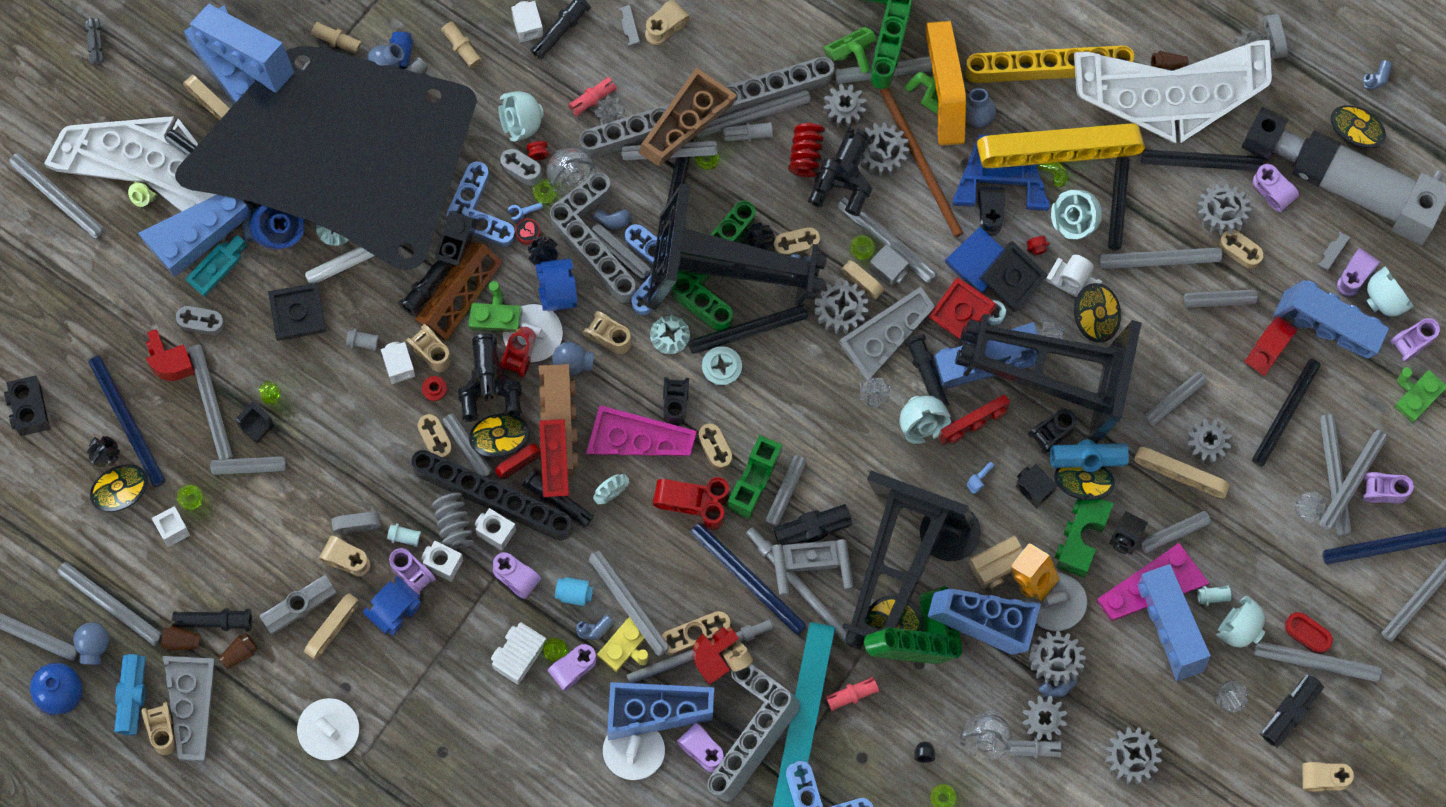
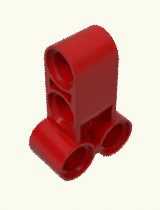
M721 477L712 478L708 481L707 486L658 479L652 505L662 510L702 516L704 526L708 529L716 530L725 521L722 505L729 499V485ZM716 487H721L725 490L720 496H715L711 493ZM711 511H716L720 514L719 518L715 520H710L706 516Z

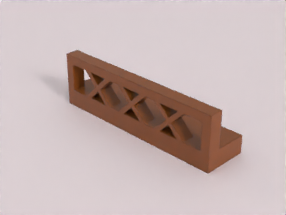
M471 241L460 265H454L415 318V321L421 326L423 324L427 325L443 340H447L503 261L483 243ZM487 256L493 263L488 270L482 271L481 261ZM471 276H476V287L468 291L467 281ZM456 296H462L463 305L459 310L453 309V300ZM448 315V326L443 331L436 324L442 316Z

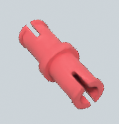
M606 77L605 80L593 88H587L583 95L568 103L570 110H575L573 114L579 116L592 105L597 106L600 104L601 99L615 91L617 88L614 82L610 85L611 78Z
M872 676L855 685L850 683L846 685L845 689L825 697L830 710L834 711L852 702L856 704L859 699L879 692V689Z

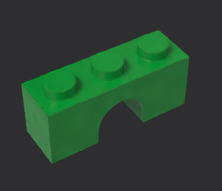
M758 436L749 455L746 469L741 479H738L728 500L727 510L751 520L782 454V444L764 436Z
M1077 498L1072 510L1076 517L1074 522L1068 521L1063 534L1067 536L1065 545L1059 544L1054 557L1059 560L1057 568L1085 578L1096 549L1087 546L1082 541L1081 533L1087 529H1093L1102 533L1114 503L1103 499L1081 500Z

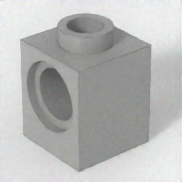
M886 244L870 261L869 270L892 288L896 283L901 284L908 276L909 262Z

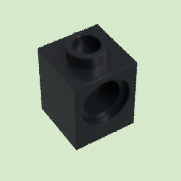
M1037 464L1031 469L1027 466L1017 475L1016 488L1036 509L1056 490L1057 485Z

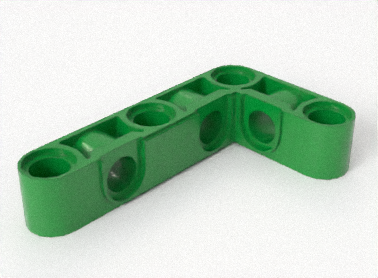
M869 0L885 4L886 6L871 72V83L875 88L886 89L892 84L913 0Z

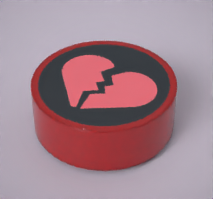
M532 219L521 220L515 228L517 240L522 244L529 245L536 237H540L538 223Z

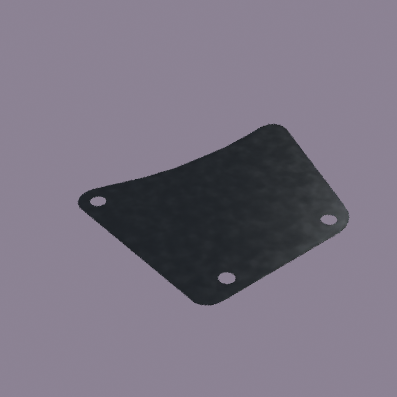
M295 47L286 50L294 74L279 91L275 93L256 80L176 170L175 179L181 187L192 191L251 201L312 221L344 236L389 265L398 269L409 270L420 266L426 259L477 104V98L473 90L459 83L389 65H378L373 61L318 47ZM302 55L309 57L311 60L310 67L305 70L298 69L295 66L296 58ZM428 90H438L441 93L440 101L437 103L428 102L425 99V93ZM404 243L413 245L415 249L414 255L410 258L401 257L398 253L400 245Z

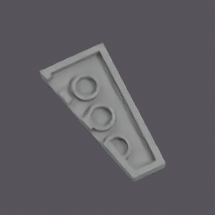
M922 287L914 290L839 340V344L866 383L934 309V304Z
M163 656L179 761L206 762L215 659Z

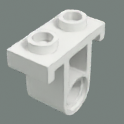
M1072 255L1067 264L1058 258L1046 278L1048 283L1074 297H1077L1078 293L1085 286L1092 283H1102L1101 280L1091 277L1094 266L1089 260L1080 255Z

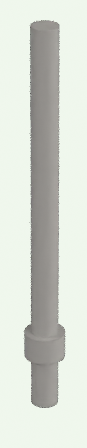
M754 527L750 528L746 532L747 536L756 544L758 552L775 565L772 550L774 545L769 540L766 541ZM786 570L787 580L829 626L835 627L834 632L844 642L847 633L842 628L840 622L795 572H787Z
M767 620L752 627L750 625L744 626L736 634L740 642L745 641L746 643L754 640L755 636L772 630L773 626L771 621ZM693 649L626 675L629 683H635L692 661Z

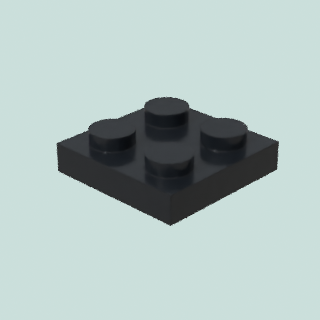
M1011 241L982 273L979 279L1013 312H1016L1048 274L1017 244Z
M318 283L268 291L277 341L326 332Z

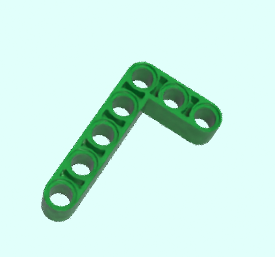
M748 201L738 202L710 235L739 243L746 234L745 230L752 228V224L755 223L754 205ZM747 212L750 214V217L742 219L738 214ZM726 230H731L735 235L726 237L722 233ZM679 271L677 281L671 288L673 299L715 331L731 327L733 311L730 306L703 287L711 275ZM679 285H686L689 289L686 292H679L676 288ZM702 299L706 300L708 305L700 307L697 306L696 302ZM719 314H724L728 319L720 322L715 317Z
M942 586L920 595V608L924 618L925 632L892 627L866 635L864 639L867 653L872 657L929 664H941L961 657L962 643L960 632L928 617L934 593L949 588Z

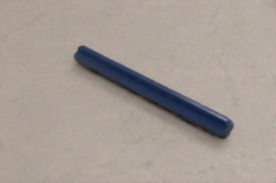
M100 356L91 358L88 363L154 487L163 485L166 480Z
M698 523L692 528L691 534L796 635L801 634L805 630L806 623L702 523Z
M1446 527L1327 549L1322 553L1323 561L1328 565L1446 542Z

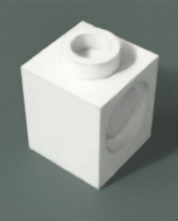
M522 1L511 7L513 21L520 42L543 36V28L535 1Z
M392 342L387 344L384 349H381L391 384L415 377L405 342Z
M175 506L152 518L167 547L190 536Z
M490 508L486 514L481 513L475 522L477 536L501 551L504 550L516 532L515 523ZM491 524H498L501 527L496 533L488 532L487 528Z
M434 541L431 547H426L421 558L424 560L423 565L430 572L450 582L453 581L463 562L461 553L437 541ZM442 555L448 558L447 562L443 565L434 563L435 558Z

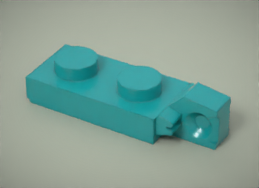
M238 235L229 244L226 242L223 244L219 243L186 277V282L205 298L242 258L240 253L247 244Z

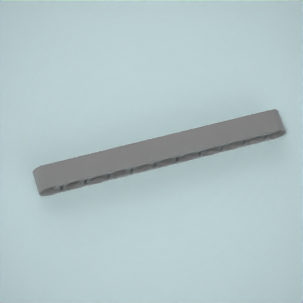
M818 57L725 86L737 94L734 104L720 116L803 89L811 91L827 86L833 79L834 64L827 57ZM826 69L828 73L822 75L817 70ZM802 76L805 80L798 82L794 80V77ZM773 83H779L782 85V87L780 89H774L771 87V85ZM755 90L759 92V95L750 96L748 92ZM670 104L583 131L579 138L580 152L584 157L591 159L622 150L623 146L641 144L655 126V121L660 119ZM635 126L643 128L641 132H633L631 129ZM614 133L620 136L616 140L608 138L610 134ZM588 141H594L597 143L593 147H587L585 145V143Z

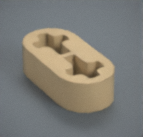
M803 228L782 233L775 238L774 251L787 256L791 254H805L813 244H818L819 247L820 235L813 228ZM806 235H809L811 239H814L811 245H808V242L804 241ZM782 241H786V244H791L789 245V250H784L783 247H780Z
M1233 230L1231 235L1228 231L1223 233L1219 246L1224 253L1246 268L1253 269L1260 265L1263 259V251L1257 244L1236 230ZM1234 238L1236 240L1235 244L1228 246V240ZM1254 252L1256 254L1255 259L1248 260V254Z
M849 260L841 268L842 275L853 285L856 283L858 285L857 288L860 291L864 290L865 295L870 299L876 300L884 291L882 285L855 262Z
M431 414L422 416L418 421V430L428 451L448 459L452 454V447L439 419ZM426 422H429L431 425L436 424L433 426L434 435L431 436L428 429L423 430L426 428ZM439 440L442 446L447 445L444 448V453L441 454L439 451H435L437 448L434 441Z
M703 425L699 430L698 439L711 466L716 470L727 469L732 463V453L725 438L716 425ZM706 431H709L711 434L715 433L714 445H712L708 438L704 439ZM716 449L719 450L721 455H727L724 463H721L720 460L715 461L717 458Z
M736 640L720 652L725 663L733 671L742 670L753 661L748 649L739 640Z

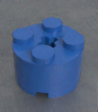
M259 205L252 213L249 227L257 243L267 249L277 250L290 247L300 240L304 231V219ZM274 220H280V221H281L280 224H279V227H280V228H278V229H275V228H274V225H275Z
M571 258L535 264L540 286L538 291L542 310L550 312L577 308V292L573 273H571V269H573Z
M396 576L395 584L392 581L388 582L371 600V603L374 605L371 610L366 607L363 614L385 635L390 633L394 636L402 628V622L406 615L411 618L421 607V596L399 576Z

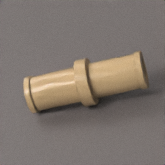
M454 21L442 27L441 32L444 33L453 45L452 49L455 53L460 54L469 68H474L482 61V58L470 45V39L464 37Z
M320 22L315 23L311 32V36L330 43L331 47H339L354 55H357L362 45V41L343 34L342 30H334Z

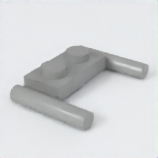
M846 539L772 546L779 596L789 595L786 570L787 572L832 569L841 566L844 590L850 591L854 589Z

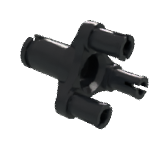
M853 127L847 129V135L844 136L836 157L823 161L820 168L822 171L818 172L815 177V186L808 198V203L812 202L811 205L822 207L825 197L829 195L832 187L845 188L852 191L845 211L853 216L860 215L866 198L870 197L873 190L858 168L867 147L866 143L870 140V136L866 132L857 129L856 134H854Z
M488 333L476 335L472 339L475 367L471 372L472 378L465 386L458 389V399L462 405V420L465 422L476 421L478 419L477 399L481 398L483 401H488V396H490L491 401L497 399V395L505 397V413L508 417L520 416L522 414L520 405L521 383L513 381L504 375L503 368L499 366L497 337H493L492 334Z

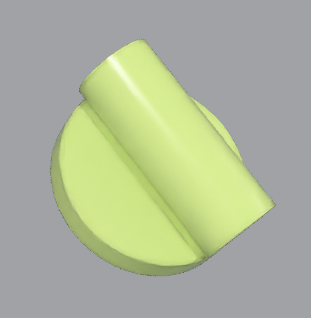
M137 181L128 190L130 200L139 207H144L150 202H154L157 194L151 191L145 184Z

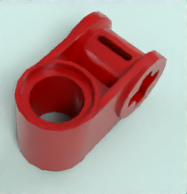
M520 327L509 337L500 363V367L503 370L507 369L518 373L522 378L526 376L536 341L535 332L531 328ZM517 336L523 337L526 340V345H522L518 341Z

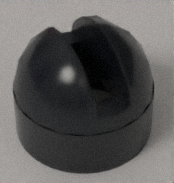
M920 742L916 746L914 751L915 761L928 763L935 760V749L930 742Z

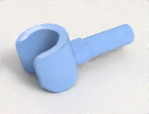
M541 202L524 208L512 205L508 208V212L514 213L519 211L516 217L511 218L513 222L519 223L524 219V215L542 209L543 205Z
M989 462L981 472L970 477L967 487L972 494L977 493L985 486L981 479L994 467L992 462Z

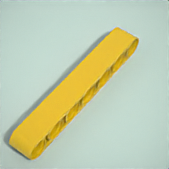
M1128 46L976 53L969 56L967 60L965 76L973 83L1075 78V66L1069 64L1068 61L1074 60V53L1091 52L1116 59L1124 58L1129 62L1134 61L1135 55ZM1044 62H1052L1055 66L1048 67L1044 64ZM1021 63H1027V64H1029L1031 67H1030V68H1023V67L1020 66V64H1021ZM1003 64L1006 66V69L1000 70L995 65ZM974 65H978L982 68V70L975 71L971 67Z
M1137 124L989 135L977 141L981 164L985 168L1117 158L1119 156L1128 157L1138 155L1145 150L1141 131Z

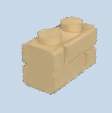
M1014 535L970 558L969 567L976 576L981 588L984 590L990 587L993 590L1004 584L1003 579L1011 575L1014 578L1015 575L1011 565L1023 552V549Z

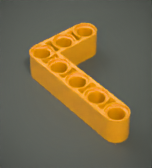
M951 21L926 23V39L938 96V142L940 146L964 144L966 94Z

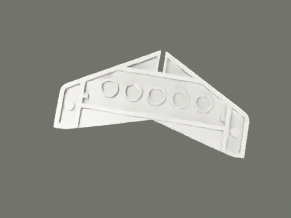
M1270 40L1255 41L1174 71L1091 52L1074 53L1076 92L1079 98L1132 124H1137L1139 127L1172 143H1176L1175 120H1178L1179 143H1182L1268 87L1272 80Z
M174 116L66 126L60 132L44 163L46 168L56 172L146 183L181 212L217 195L189 190L181 187L176 181V170L185 160L186 156L167 143L164 138L175 121ZM177 119L173 129L197 146L196 140L182 122Z

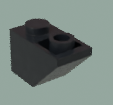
M449 211L435 259L459 266L471 244L478 219Z
M1125 511L1109 544L1113 545V548L1119 553H1129L1132 555L1148 522Z

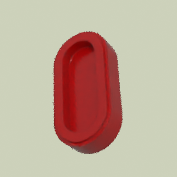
M537 444L525 447L499 464L495 469V473L500 480L508 478L536 460L541 455V449Z
M1295 612L1285 621L1286 633L1311 652L1323 654L1332 646L1333 637L1331 633L1306 614Z

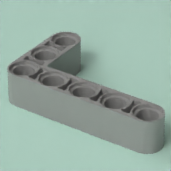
M595 173L551 207V225L611 295L620 303H629L636 292L633 277L581 220L605 202L611 194L609 177L604 173ZM597 184H602L606 188L598 191L593 187ZM578 199L587 201L581 206L574 203ZM558 214L568 216L565 220L561 221L555 218ZM577 231L583 233V236L580 238H573L571 236L572 233ZM591 249H595L599 252V254L596 256H589L587 255V252ZM607 267L615 270L612 274H605L602 271ZM622 285H627L631 289L623 293L618 288Z
M752 664L739 671L732 670L731 674L737 683L763 701L764 704L708 780V790L723 801L733 800L800 708V703L796 696ZM750 671L749 677L743 680L745 673ZM769 684L768 690L762 693L763 688ZM788 698L787 704L781 707L782 701ZM773 719L771 726L765 728L766 723ZM757 740L756 746L750 749L752 742ZM742 761L741 767L735 770L736 764ZM726 782L725 789L719 791L720 786Z

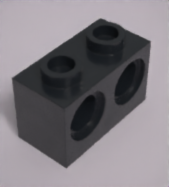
M35 375L6 382L8 391L4 392L7 406L12 407L13 414L9 415L12 429H16L20 436L50 430L41 382ZM22 391H29V395L26 398L18 399V395ZM34 414V418L30 422H23V418L26 415Z

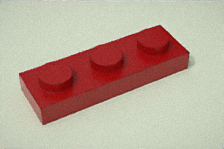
M1004 394L942 428L939 433V439L942 444L945 445L949 442L951 444L957 443L964 438L963 434L968 431L976 432L986 425V421L992 418L994 420L1002 418L1007 414L1006 410H1008L1010 405L1009 399Z
M565 419L540 420L543 497L569 496Z

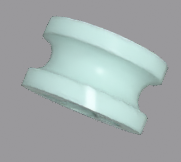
M994 301L998 305L996 309L1000 311L998 318H994V315L987 320V323L990 325H998L1005 318V306L999 301Z

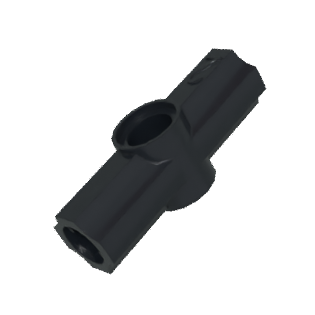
M846 504L822 512L816 510L805 513L798 520L773 527V531L778 545L799 544L805 541L812 543L825 538L829 533L848 528L853 523Z
M1306 674L1295 687L1292 694H1288L1275 711L1274 717L1260 733L1267 743L1278 748L1293 727L1296 728L1308 713V708L1324 689V686L1318 679Z

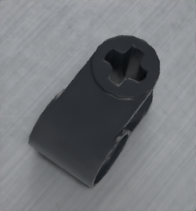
M979 187L980 227L990 236L997 235L1002 228L1005 206L1004 187Z
M664 377L663 399L664 420L666 423L680 426L685 422L687 400L689 397V378L673 380ZM676 408L681 411L676 416L669 414L671 409Z
M1061 409L1047 420L1035 426L1028 433V436L1034 438L1042 448L1041 452L1046 454L1050 452V447L1058 445L1072 434L1076 424V416L1069 409ZM1065 418L1070 421L1071 425L1069 427H1061L1057 421Z

